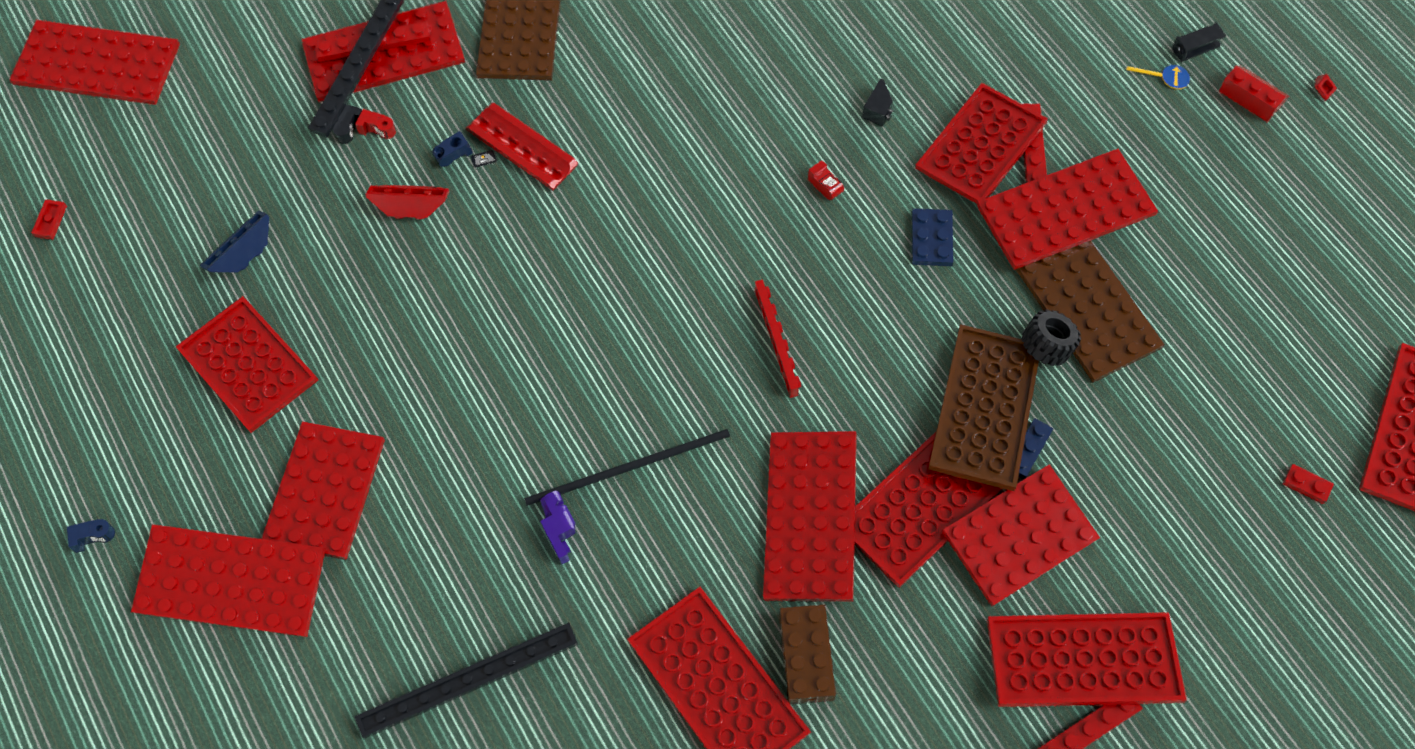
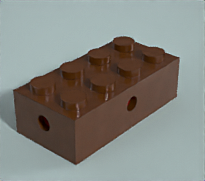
M825 604L780 608L779 619L788 702L792 705L834 701L836 690Z

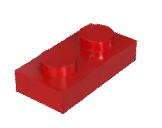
M45 199L31 234L37 238L54 240L67 205L61 201Z
M1295 464L1289 467L1282 483L1321 504L1327 502L1334 483Z

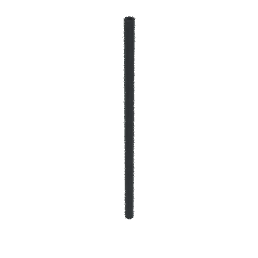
M728 429L528 496L524 499L526 505L529 506L540 502L545 495L553 491H559L561 495L728 438L730 434Z

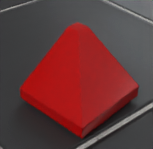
M1327 74L1316 77L1314 86L1324 101H1326L1335 92L1337 87Z

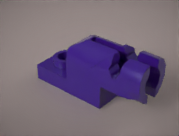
M553 491L540 500L545 519L540 522L561 564L570 561L568 553L571 552L565 539L575 534L576 526L567 506L563 505L564 502L559 491Z

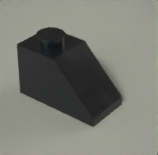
M880 78L865 103L862 118L882 127L886 120L890 121L894 110H891L893 101L883 79Z

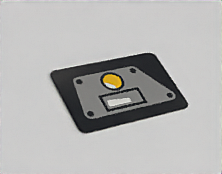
M494 150L471 155L474 168L497 162Z

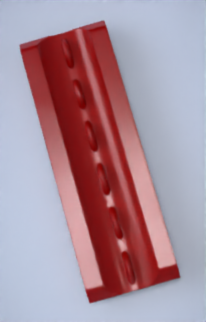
M494 102L490 103L466 127L468 132L552 191L579 165L574 157Z

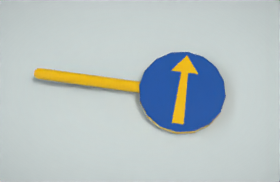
M1178 65L1167 66L1162 73L1133 67L1126 68L1128 71L1162 77L1164 83L1173 89H1183L1190 82L1189 73Z

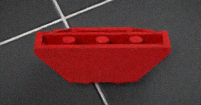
M370 185L366 192V198L387 216H393L398 219L405 217L424 219L428 218L446 201L449 188Z

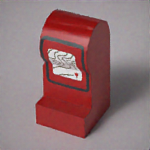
M366 109L362 110L355 124L358 133L365 136L367 132L380 135L384 139H390L396 134L393 120L390 117Z
M823 160L808 170V181L828 200H833L844 192L842 182L827 169V164Z

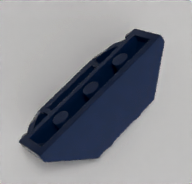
M258 210L252 218L248 219L200 264L201 268L209 272H239L244 270L249 265V262L254 257L259 256L268 244V214Z

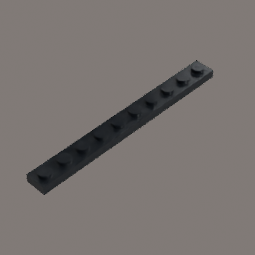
M381 0L310 123L308 127L310 132L328 138L405 0Z
M566 623L354 716L361 737L366 739L577 646L578 642L570 623Z

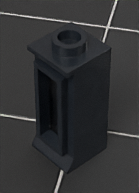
M1215 22L1213 26L1209 25L1181 37L1177 36L1172 50L1174 55L1183 62L1220 48L1221 44L1218 40L1224 39L1226 35L1218 23Z

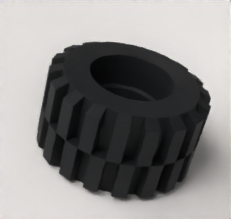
M1044 310L1034 315L1023 331L1021 339L1024 342V348L1028 350L1027 352L1030 355L1034 356V359L1041 361L1043 364L1047 363L1050 366L1055 364L1059 366L1062 363L1064 364L1079 346L1081 341L1080 331L1077 330L1076 324L1072 323V320L1065 317L1064 314H1059L1054 310Z

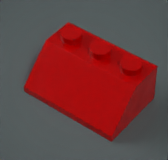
M1241 65L1234 67L1219 89L1220 93L1267 123L1289 98V95Z

